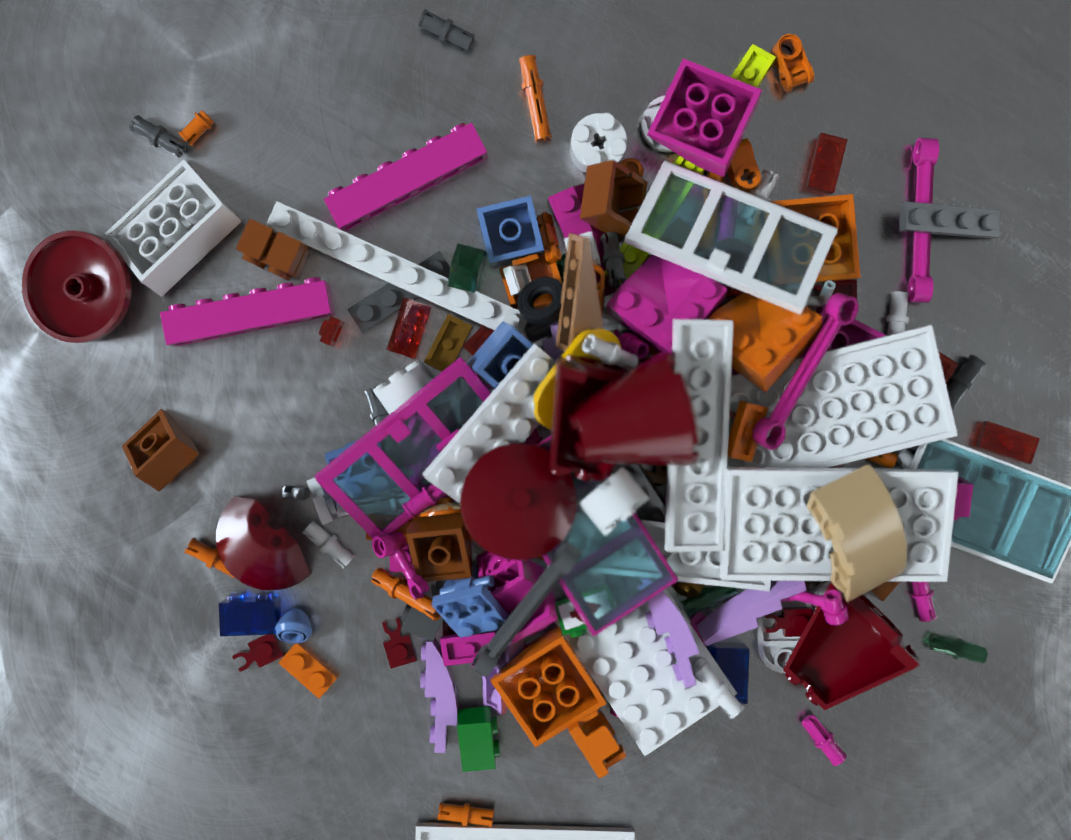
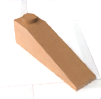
M569 233L561 296L562 304L556 339V348L566 351L582 331L603 328L589 237Z

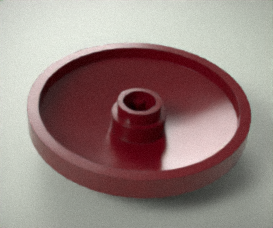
M63 231L47 237L31 252L22 274V295L30 317L42 331L60 341L86 343L107 336L121 323L130 304L132 287L126 262L111 243L92 233Z
M506 444L485 453L469 470L462 485L460 495L462 519L474 541L492 555L515 561L537 558L553 550L569 533L577 510L576 489L570 474L559 476L549 470L550 452L530 444Z

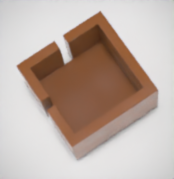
M615 160L587 166L580 219L606 234L607 232H616L619 237L626 236L640 208L619 212V210L641 206L646 197L648 181L634 172H629V169Z
M249 218L235 249L243 253L242 259L263 270L267 265L269 266L267 271L289 281L291 276L299 280L312 253V249L301 241L279 231L274 233V229Z

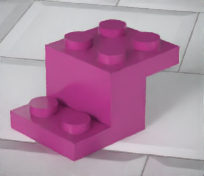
M487 551L476 556L478 577L493 576L495 584L487 589L509 616L545 571L544 567L530 559L520 561L507 560L492 555ZM553 589L511 642L516 643L557 620Z

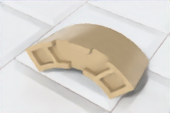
M865 465L811 492L807 509L816 520L825 540L831 539L834 552L830 553L832 565L830 580L847 602L889 581L904 571L907 561V545L903 525L888 490L870 465Z

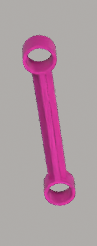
M918 138L914 145L913 162L917 166L915 202L933 203L934 165L939 156V141L937 138ZM914 232L913 270L907 289L910 302L929 303L933 295L934 284L930 276L931 234Z
M836 293L829 298L825 307L827 319L770 417L760 419L753 429V440L757 444L769 450H774L783 443L786 435L784 423L840 327L850 324L857 316L859 305L855 298L841 293Z

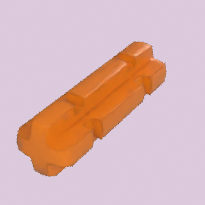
M542 212L536 219L538 227H541L539 231L545 249V259L550 263H555L561 260L562 255L560 248H558L559 243L555 226H553V218L551 214Z

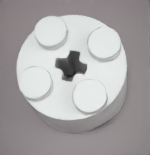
M595 113L584 117L573 129L571 137L570 155L573 163L582 172H586L589 165L609 160H615L620 163L627 146L626 132L621 123L609 113ZM594 141L603 143L602 149H599L598 146L593 147Z
M419 359L405 368L407 370L406 373L401 369L388 378L391 382L390 384L385 381L373 389V392L388 414H391L433 380Z
M622 467L583 499L579 505L605 536L618 525L617 523L625 521L649 497L628 471Z

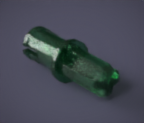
M933 634L930 643H934V645H929L931 651L951 655L955 660L962 658L983 664L988 657L986 648L965 643L961 638L954 640Z

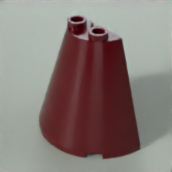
M667 351L657 353L570 406L572 412L568 413L569 424L572 431L578 430L580 441L575 442L579 459H584L585 463L690 466L697 463L698 451L693 452V445L699 444L694 411L681 372L674 373L671 367L676 365L671 354Z
M567 355L566 360H564L565 357L560 356L556 363L549 470L559 476H566L570 472H575V476L582 481L591 482L592 480L603 482L616 464L585 463L584 459H579L575 442L580 441L578 430L572 431L570 427L568 413L572 412L571 405L626 373L627 370L615 365H607L602 361L588 357Z
M234 496L224 508L216 531L219 557L228 572L241 583L259 590L287 589L309 577L311 574L298 542L284 528L274 530L269 526L268 519L271 514L257 500Z
M832 582L828 585L826 591H838V589L834 586ZM863 594L849 602L841 595L842 602L846 604L849 617L846 622L840 625L827 623L822 608L817 606L783 668L786 678L795 686L798 684L804 686L807 690L805 695L808 700L815 706L819 705L824 710L905 674L920 665L919 658L913 647L909 644L905 647L902 637L904 635Z

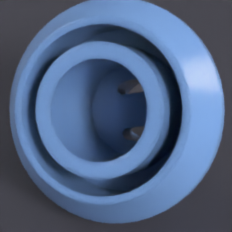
M289 609L281 615L274 627V633L283 642L291 644L303 643L312 635L309 617L300 609Z

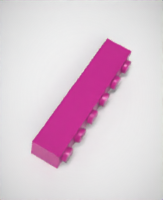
M472 122L467 125L461 123L453 127L451 133L442 138L441 136L431 138L426 142L427 146L419 150L413 148L402 154L401 159L394 163L387 161L377 167L378 171L370 175L362 174L353 179V184L345 188L339 186L332 189L328 193L329 196L324 198V201L338 228L347 232L488 159L487 151Z
M320 277L305 279L302 285L294 286L291 282L279 284L276 290L267 291L266 288L250 290V295L240 296L239 293L223 295V300L213 302L211 298L195 301L196 305L186 307L185 304H175L168 306V311L160 312L166 345L173 347L335 316L329 283L325 280L321 281Z

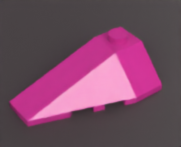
M584 184L572 186L548 197L547 205L563 241L565 238H568L569 233L579 235L592 231L601 261L600 267L605 272L606 267L602 262L604 251L601 236L605 234L608 241V235L580 219ZM595 273L596 284H598L601 276ZM608 278L605 296L616 292V288L609 286Z

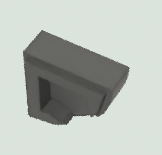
M284 486L282 487V497L305 500L310 498L309 487Z

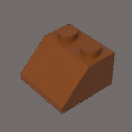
M160 409L122 445L134 476L159 492L167 484H170L199 455L193 440L163 409Z
M461 513L420 517L411 520L406 536L413 567L417 575H420L426 582L472 577L470 534L465 527Z

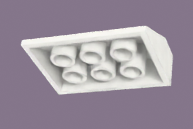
M183 159L104 235L119 251L140 282L162 297L242 221L188 162Z

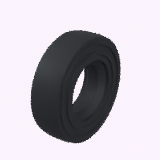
M541 277L529 282L518 296L517 304L522 317L534 326H546L559 320L563 285L551 277ZM543 294L553 296L552 303L546 308L535 309L533 307L534 301Z

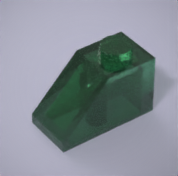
M457 244L451 261L448 287L475 293L487 252L472 246Z

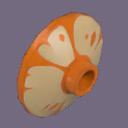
M451 497L441 498L436 502V506H431L418 514V518L461 513L460 504L453 503Z

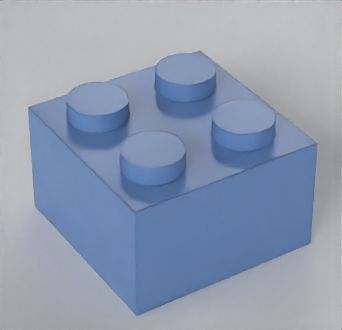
M531 195L476 209L490 267L512 263L513 260L536 253L539 255L544 254V247Z
M502 321L468 361L467 365L496 389L533 344L513 326Z

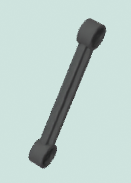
M564 541L559 546L549 566L488 644L485 643L478 651L471 664L473 670L484 677H487L492 672L502 652L563 575H567L573 569L581 555L579 548L568 541Z

